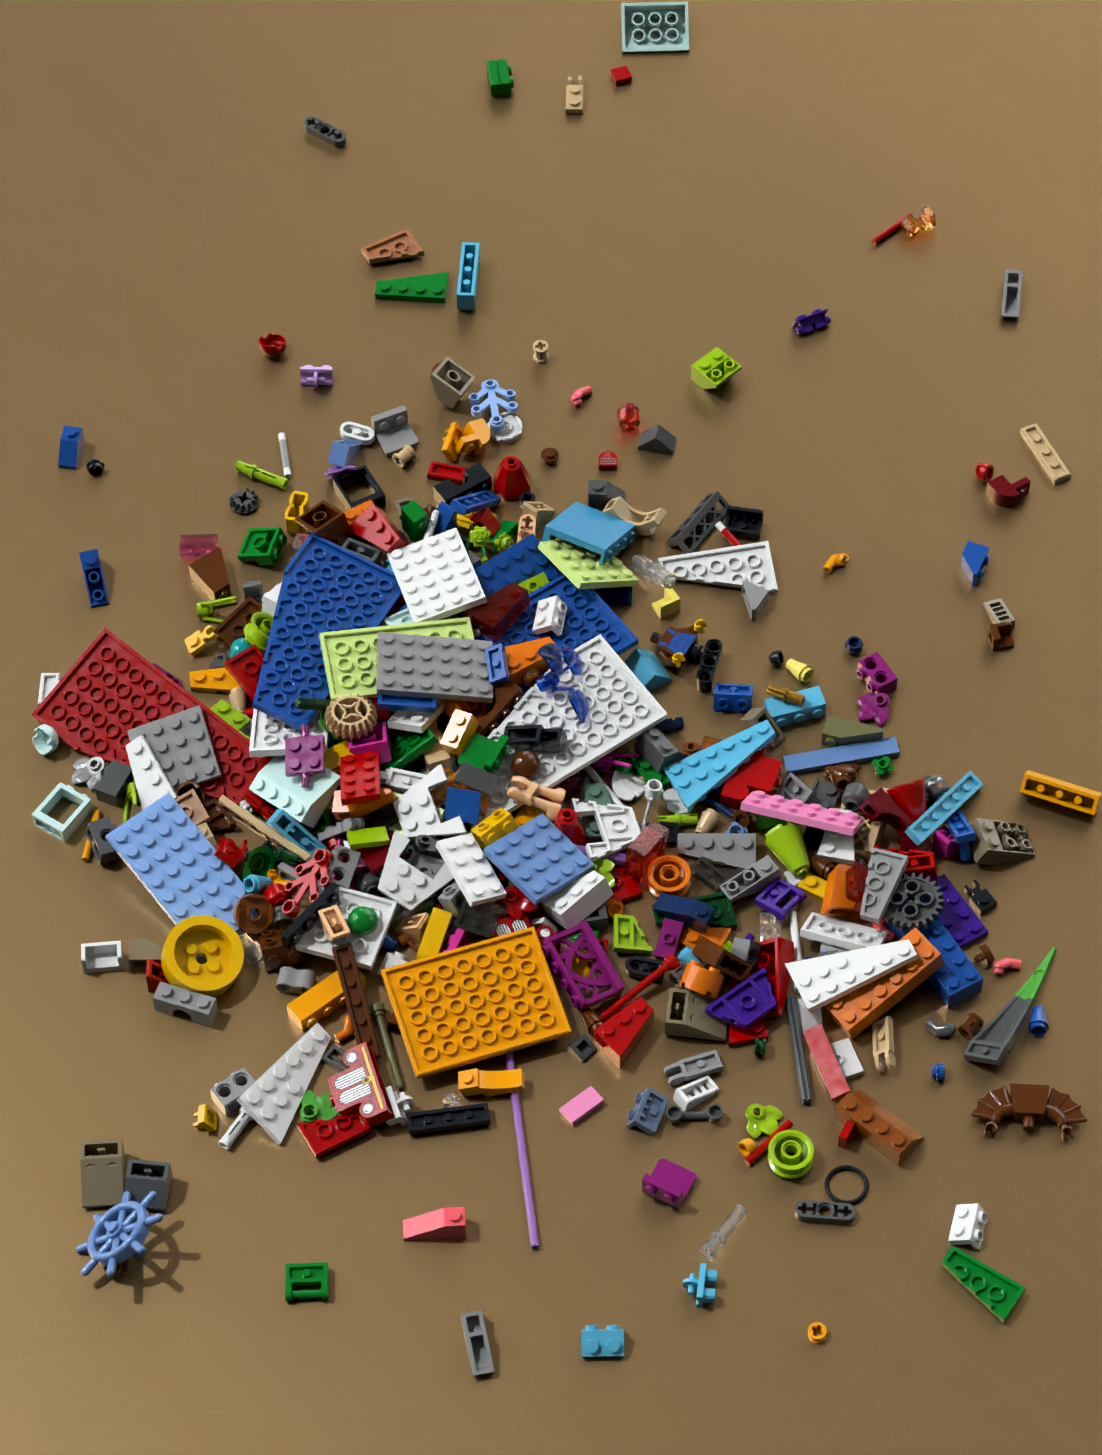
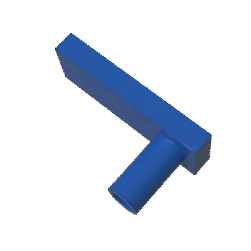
M958 808L943 823L956 843L959 844L960 859L967 861L972 858L970 841L976 840V833Z

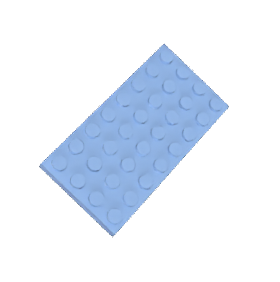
M167 793L106 835V840L175 925L192 916L206 915L221 919L229 924L236 933L241 930L234 921V907L239 898L251 893L245 891L243 883L228 864L214 855L215 848L170 793ZM255 908L249 911L251 919H254V916H258Z

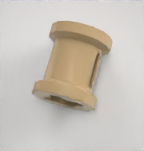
M537 340L533 343V350L535 352L533 360L539 364L545 363L549 359L547 352L549 345L546 341Z
M404 445L399 453L392 455L394 463L400 468L405 467V463L410 459L416 458V453L410 445Z

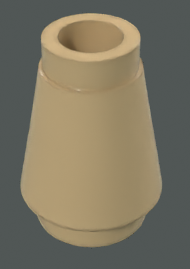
M241 687L231 689L229 699L231 705L243 713L247 707L248 695Z
M707 808L706 811L702 812L694 832L709 833L719 823L720 815L715 810Z

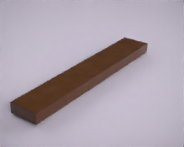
M349 942L333 947L332 952L357 1045L366 1042L373 1050L375 1059L381 1058L380 1047L352 943Z

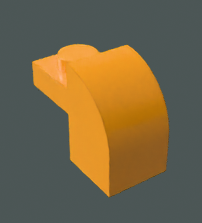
M483 418L467 423L462 432L464 436L460 437L455 449L458 454L462 452L468 453L472 450L476 455L482 453L491 436L490 429Z

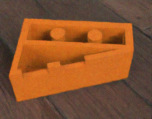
M550 637L505 647L509 680L518 686L547 671L554 661L561 658L560 649Z

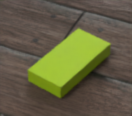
M385 826L347 830L346 832L350 849L389 845V837Z

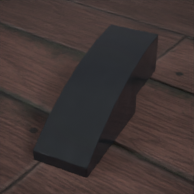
M542 724L505 726L504 735L509 737V745L511 747L537 752H565L567 735L563 728L544 729Z

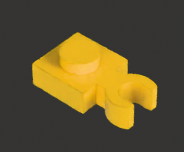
M208 625L203 632L198 630L184 639L190 655L196 656L209 647L208 641H214L218 638L217 634L211 633L215 630L213 626Z

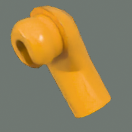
M846 553L832 555L823 567L824 572L831 573L834 567L846 565L849 561V556Z
M275 869L267 872V877L271 878L272 884L280 883L285 886L288 881H291L283 880Z

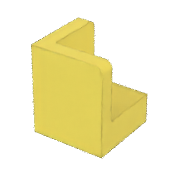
M669 586L664 589V598L652 603V608L659 618L662 619L680 610V598L673 588Z

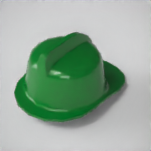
M261 845L246 854L247 856L243 861V881L251 874L267 877V872L273 869L275 864L274 852L271 848Z

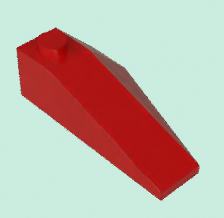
M778 936L758 942L762 945L757 965L751 969L754 974L763 967L766 969V976L776 1001V1009L768 1013L764 1018L782 1014L791 977L785 963L794 962V942Z

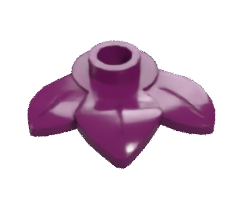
M886 693L866 694L856 701L861 706L858 714L859 721L874 718L876 724L881 727L888 720V707L891 701ZM880 699L884 700L882 703L877 702Z

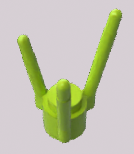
M233 596L208 602H198L197 616L202 617L203 621L221 624L224 620L210 617V615L214 614L213 607L236 604L237 597Z
M130 782L126 786L127 793L124 795L123 823L128 821L129 801L133 802L134 806L140 801L135 782Z

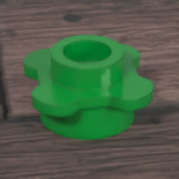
M887 756L872 761V766L875 767L877 775L886 776L894 770V766L890 764V758Z
M620 758L618 761L629 763L632 766L629 768L615 765L616 771L633 775L634 771L631 770L633 763L626 758Z

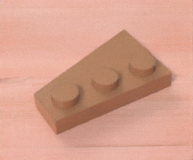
M408 229L361 248V253L369 264L424 256L423 249Z

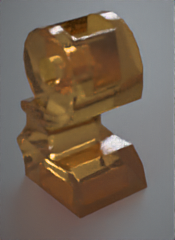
M927 204L920 210L921 216L919 218L910 214L901 221L900 226L909 237L915 236L919 231L931 230L936 225L935 214Z

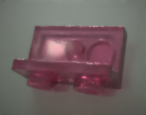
M217 534L180 535V557H201L218 548Z

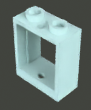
M60 782L31 815L34 826L65 843L93 811L89 796L80 794L72 786H66ZM62 797L79 805L64 824L47 815Z

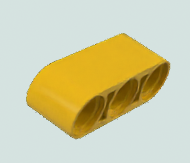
M436 907L433 908L415 960L441 952L453 913Z

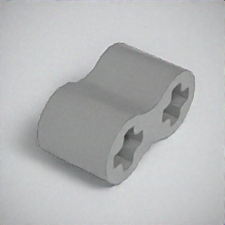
M292 967L280 968L276 989L283 993H298L302 995L315 986L317 974L307 969L297 970Z

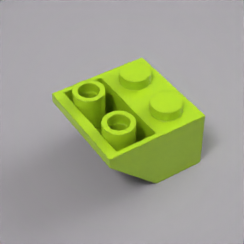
M716 347L691 365V380L702 389L716 388L740 371L742 366L720 348Z

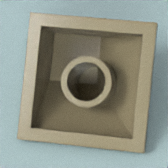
M446 357L430 376L437 399L451 409L458 403L476 378L449 357Z

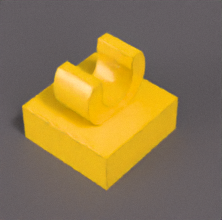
M207 1104L199 1105L198 1112L194 1113V1117L198 1120L193 1123V1126L197 1129L204 1128L208 1132L216 1131L217 1112Z

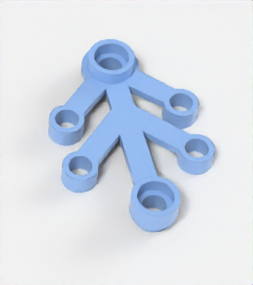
M488 379L484 381L478 393L469 395V403L474 405L471 407L472 416H481L482 412L490 406L492 414L490 429L494 432L502 431L504 429V420L499 416L498 406L506 409L509 413H516L518 411V404L514 402L516 392L512 389L504 390L500 388L499 383L495 380ZM496 394L505 397L507 401L511 402L508 403L496 396ZM485 395H488V398L485 401H483L480 405H477L480 403V399H482Z

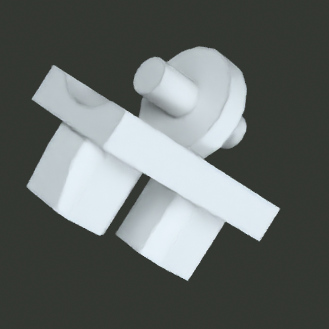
M390 1085L385 1089L395 1118L386 1121L389 1126L397 1123L405 1126L407 1125L405 1112L411 1110L410 1106L414 1103L413 1097L406 1096L405 1092L400 1094L394 1092Z

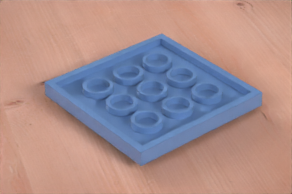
M543 813L485 847L483 854L534 905L594 869L595 865Z

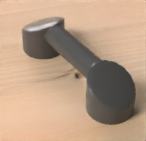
M716 1103L711 1104L707 1111L682 1112L681 1107L678 1105H670L666 1110V1117L673 1124H678L681 1120L708 1119L709 1122L716 1123L722 1119L724 1111L722 1106Z

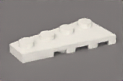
M140 735L127 744L126 750L142 810L167 793H170L176 799L178 796L144 736Z

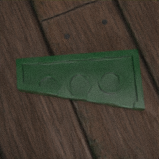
M723 892L691 898L715 907L714 920L710 927L737 929L732 902ZM652 911L655 926H662L664 918L668 917Z

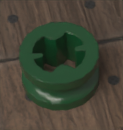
M756 1037L754 1055L761 1054L765 1056L766 1038L760 1040L759 1037Z

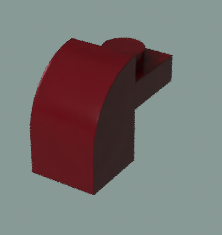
M1001 475L987 482L986 494L995 504L1001 507L1018 506L1019 498L1029 493L1030 480L1024 477L1010 484Z

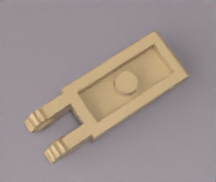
M568 75L566 113L583 114L582 75L578 77V85H572L573 77Z
M886 1016L872 1023L873 1057L875 1058V1067L880 1073L886 1070V1065L889 1068L896 1066V1058L893 1054V1018Z

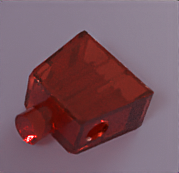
M855 862L846 871L845 896L847 899L855 902L854 909L860 912L866 888L865 882L868 876V867Z

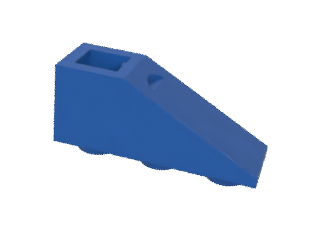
M98 549L79 552L90 606L109 603Z

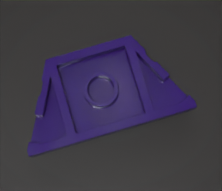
M763 967L707 1006L705 1013L746 1030L776 1009V1001L766 976V969Z

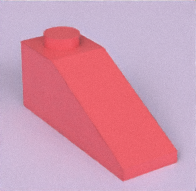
M465 1207L441 1208L403 1220L404 1241L466 1237Z

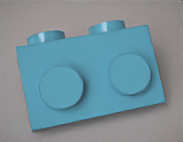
M586 1325L585 1329H581L582 1357L624 1356V1329L619 1328V1325H607V1329H598V1325Z

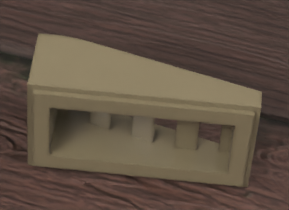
M1001 598L983 602V606L992 624L1010 621L1012 624L1011 629L1015 628V619Z

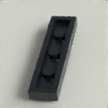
M332 882L281 934L283 947L289 950L293 945H296L300 941L301 936L306 931H310L314 923L320 918L318 911L331 907L339 901L340 892L337 884Z
M488 1103L406 1113L409 1135L490 1124Z

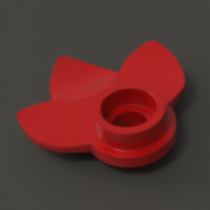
M509 886L504 888L507 894H514L513 899L508 898L507 894L505 898L501 899L507 905V913L512 918L520 920L523 912L538 910V904L534 905L517 887Z

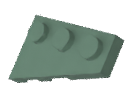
M585 783V803L595 801L597 805L607 806V804H612L604 783ZM585 816L587 840L602 839L595 816Z

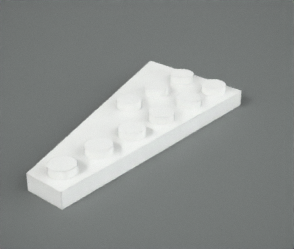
M768 541L658 558L661 578L742 588V581L746 580L769 592L778 593Z
M318 1022L236 1100L278 1145L282 1142L331 1039V1036Z

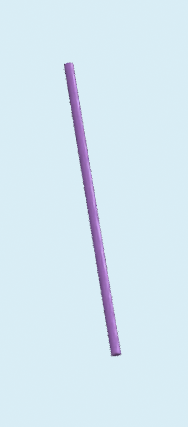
M513 1051L505 1053L507 1070H514ZM516 1091L510 1094L531 1248L538 1249L540 1246L519 1092Z

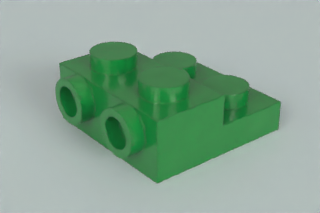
M281 527L249 528L237 557L240 561H256L259 566L275 565L276 561L281 559V549L287 544V536Z

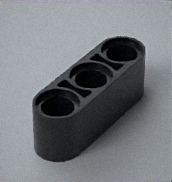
M718 639L708 640L702 654L696 675V688L701 693L712 691L722 660V642Z

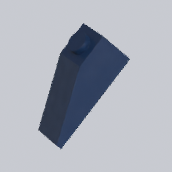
M664 893L659 895L652 908V911L672 920L684 922L685 926L703 934L707 933L715 915V907L704 902Z

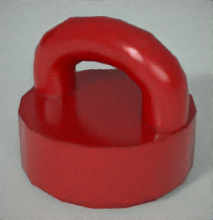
M978 463L975 468V474L981 481L989 482L993 477L994 467L992 464Z

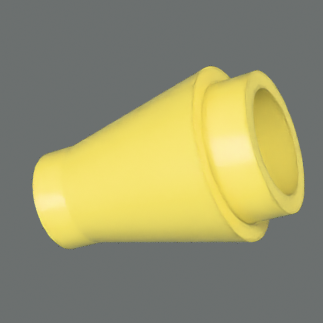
M792 658L786 662L785 667L800 682L807 683L813 677L814 671L810 665L795 661Z

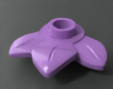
M350 465L340 470L339 467L329 468L328 472H325V476H327V480H333L338 475L356 470V466Z

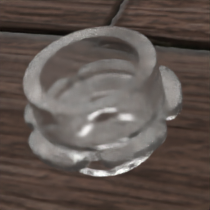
M456 1092L446 1095L442 1100L444 1108L460 1106L462 1097L458 1096Z

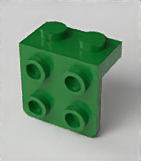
M474 733L459 756L458 764L461 765L463 762H466L494 774L499 770L503 758L510 751L509 737L502 734L496 742L478 733Z

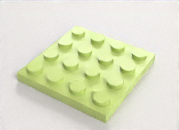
M566 540L540 541L538 549L578 589L636 586L638 583V579L633 575V572L628 570L622 564V561L615 556L600 566V554Z

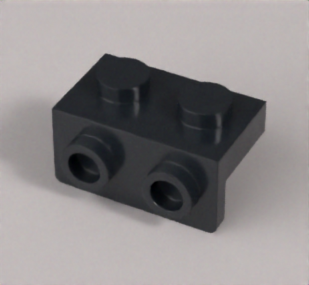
M727 506L724 526L734 536L760 539L764 511L739 506Z

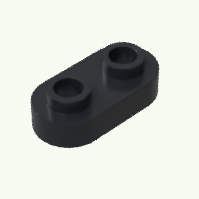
M632 956L625 962V971L631 977L645 979L663 963L654 959ZM664 974L655 981L661 980L664 977Z

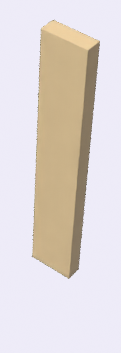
M222 795L218 799L219 804L230 816L265 840H270L274 846L284 847L285 850L300 855L298 861L303 864L306 863L310 857L309 853L293 842H290L226 796Z

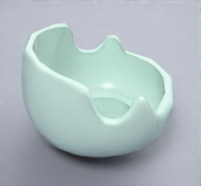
M42 724L34 729L35 732L37 731V734L32 738V741L40 754L44 756L56 750L59 738L53 727Z

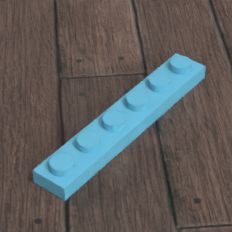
M969 771L904 832L919 846L967 801L983 783Z

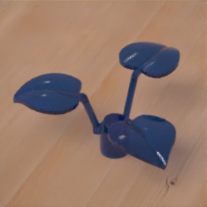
M553 643L543 645L537 653L545 660L551 671L536 679L537 687L541 692L550 689L552 692L569 691V701L580 724L584 723L588 715L589 705L582 691L579 689L575 690L573 687H557L560 683L558 675L569 669L575 676L582 672L583 666L580 656L570 644L564 645L561 652ZM562 657L564 662L567 664L565 668L562 667Z

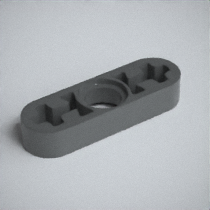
M311 116L304 120V130L307 133L337 148L346 145V134L343 131L316 117ZM328 130L329 133L322 134L321 131Z
M801 1200L795 1205L794 1214L802 1222L848 1225L855 1219V1208L848 1203ZM802 1208H806V1214H802ZM813 1208H816L815 1215H813ZM826 1208L830 1210L831 1214L825 1217L820 1215L819 1211ZM835 1210H837V1217H834ZM844 1211H848V1217H844Z

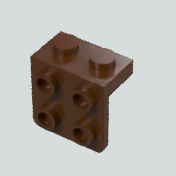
M285 925L276 930H264L257 934L266 971L305 963L303 952L296 950L295 945L289 950L282 946L281 934L290 925Z

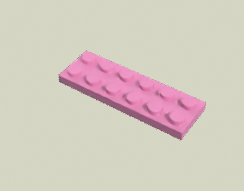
M752 791L741 802L740 810L849 836H853L864 823V817L854 812L844 813L840 812L837 808L826 809L822 808L819 804L813 803L809 805L802 803L798 799H784L781 795H766L763 791Z

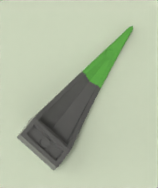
M1055 946L1009 1003L971 1039L963 1053L965 1060L1001 1065L1006 1054L1012 1050L1056 954Z

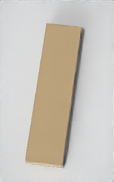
M1037 423L1020 429V434L1054 484L1071 478V473Z

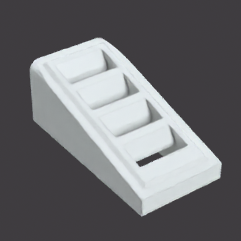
M707 1075L677 1088L673 1100L681 1107L683 1112H686L717 1094L720 1089Z

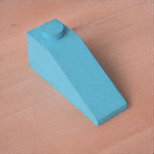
M277 809L265 823L310 855L316 847L318 849L326 848L323 843L283 809Z

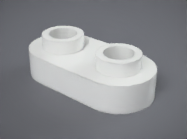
M350 421L344 422L340 426V435L343 439L362 445H369L375 440L374 430L368 426Z

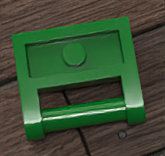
M328 1262L285 1264L286 1302L292 1301V1299L310 1298L328 1300ZM321 1285V1290L292 1291V1286Z

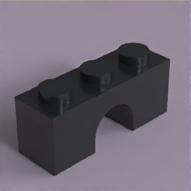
M479 462L464 470L465 484L455 485L450 479H447L433 486L434 499L439 504L443 501L450 505L452 499L489 490L492 488L491 475Z

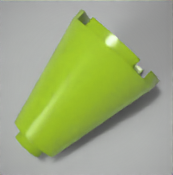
M787 821L788 825L782 826V824H779L770 829L765 835L766 840H764V843L793 876L798 875V877H802L809 872L810 863L801 827L798 823Z

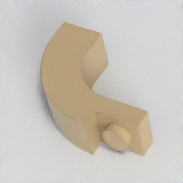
M621 496L609 500L602 511L634 524V532L638 536L653 535L656 528L663 523V518L667 513L662 507L651 512L638 511L631 507Z

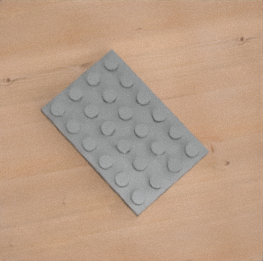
M378 632L377 694L492 703L493 684L489 682L485 649L492 647V641Z

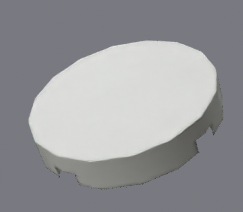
M507 412L499 413V416L504 420V429L499 432H494L490 429L489 419L487 425L491 432L490 439L496 443L509 444L518 440L522 435V421L516 415L513 416Z

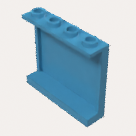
M576 501L545 525L542 541L555 540L558 537L601 555L599 565L602 566L607 561H610L614 555H617L621 549H624L629 543L633 542L636 535L634 532L635 525Z

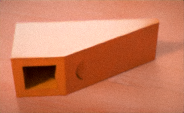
M381 788V800L342 806L341 790H335L332 813L337 820L363 817L395 801L396 796L391 789Z

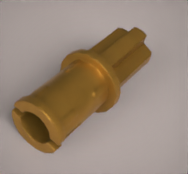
M770 684L767 688V694L783 699V702L788 701L800 707L804 703L805 695L791 691L789 687L786 689Z

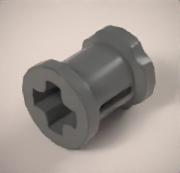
M682 962L676 972L669 974L670 981L678 988H682L679 984L687 962Z

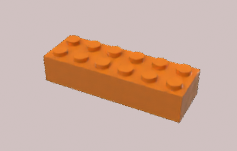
M916 927L899 941L909 939L919 959L824 1006L827 1014L852 1040L945 964L941 953Z

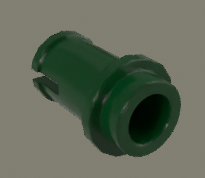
M278 847L274 858L277 862L283 861L296 867L300 855L289 852L284 847Z

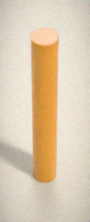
M95 809L93 811L91 822L100 819V810ZM88 838L86 839L82 855L84 862H89L92 852Z

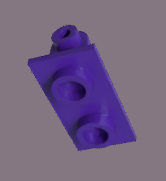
M817 309L808 316H805V314L800 315L796 318L792 327L797 326V334L803 335L814 330L812 324L815 325L816 329L828 326V323H831L829 316L826 317L825 315L828 309Z

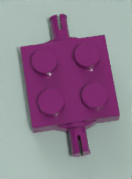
M303 724L301 725V736L285 738V774L287 777H301V787L309 788V777L325 773L324 735H309V725L305 724L304 726Z

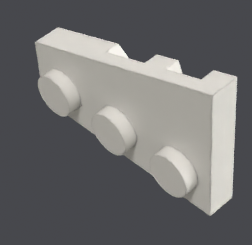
M839 809L840 812L844 813L852 812L850 810ZM825 830L817 857L832 862L856 865L854 835L849 836Z

